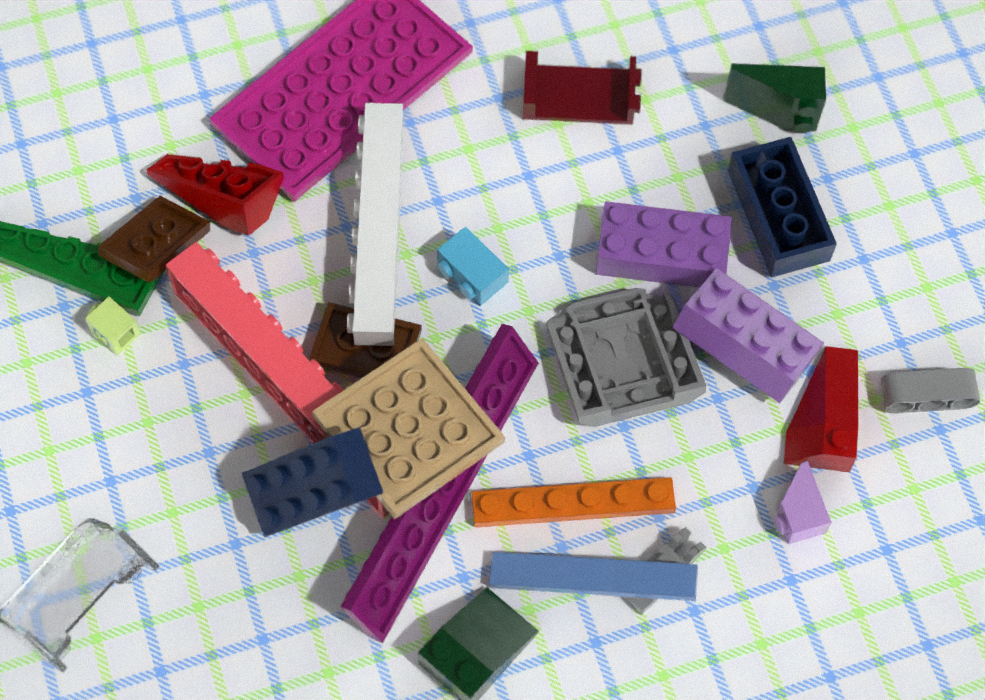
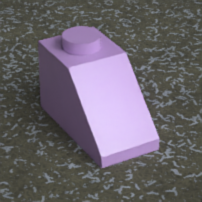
M808 461L801 463L775 516L777 530L780 535H785L788 544L826 534L832 523Z

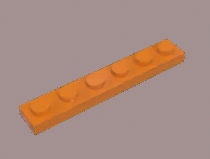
M672 477L472 491L475 528L671 514L676 511Z

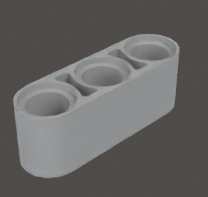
M971 368L893 372L881 378L885 409L888 413L960 410L975 407L980 403L975 370Z

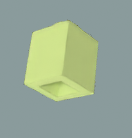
M110 297L102 303L94 305L85 318L90 331L117 356L141 334L137 321Z

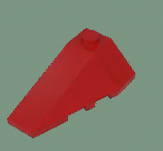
M166 154L146 169L148 176L222 226L247 236L251 235L269 220L284 179L283 172L257 163H248L246 167L232 166L231 161L221 160L219 164L203 163L200 157Z
M826 346L787 429L783 464L800 466L801 463L808 461L810 468L850 472L857 458L858 350Z

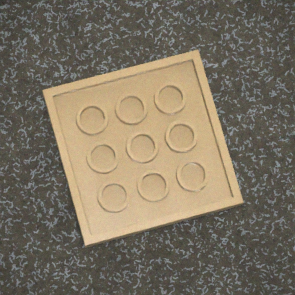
M423 338L312 411L313 418L328 437L355 428H361L384 492L376 497L394 519L505 443V436Z

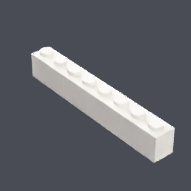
M365 103V115H359L358 133L364 134L363 142H357V161H362V170H356L355 188L360 189V198H354V217H359V226H353L352 245H357V255H351L350 272L351 274H356L355 284H349V303H354V313H348L347 333H353L354 345L394 346L404 127L403 104Z

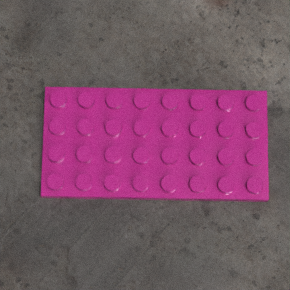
M355 0L210 117V125L251 163L261 164L283 172L284 179L280 190L295 202L357 150V142H363L364 134L358 133L359 115H365V103L403 104V110H405L473 53V46L420 0Z

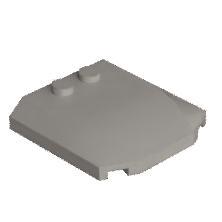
M632 288L578 301L565 309V314L556 321L550 320L547 323V332L579 424L596 427L688 404L706 393V383L689 339L672 328L679 313L671 293L664 292L663 296L646 294V289Z

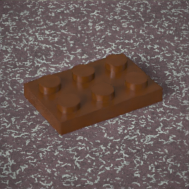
M159 196L98 246V253L100 257L150 283L167 269L166 264L210 232V221Z
M328 302L309 361L314 359L321 367L364 377L417 342L422 332V325L395 318L394 346L354 345L353 333H347L348 313H354V308Z

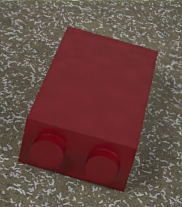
M526 51L522 119L633 125L634 113H640L641 95L635 94V88L641 87L642 69L636 68V56H630L628 69L538 65V51Z

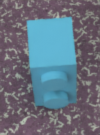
M466 226L437 249V267L442 275L447 279L452 278L458 284L461 293L469 300L474 299L480 306L509 282V268Z

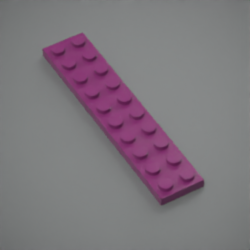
M501 324L465 387L466 391L500 431L539 364L513 326ZM487 455L396 519L391 517L340 606L370 638L381 643L384 642Z

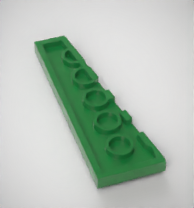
M0 221L1 262L102 302L110 297L125 311L140 316L164 273L163 271L152 282L148 283L100 257L98 246L101 243L97 245L81 242L80 238L70 236L68 238L50 235L48 231L27 229L24 226Z

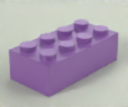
M605 201L596 275L700 288L716 268L727 274L732 217Z
M718 268L715 269L684 305L672 327L778 403L782 402L824 344L823 341Z

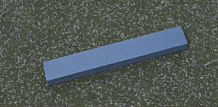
M493 552L489 585L491 588L696 601L698 564Z

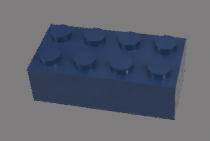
M792 137L732 152L728 173L771 278L831 261L837 243Z
M360 427L330 436L241 473L264 537L384 493Z

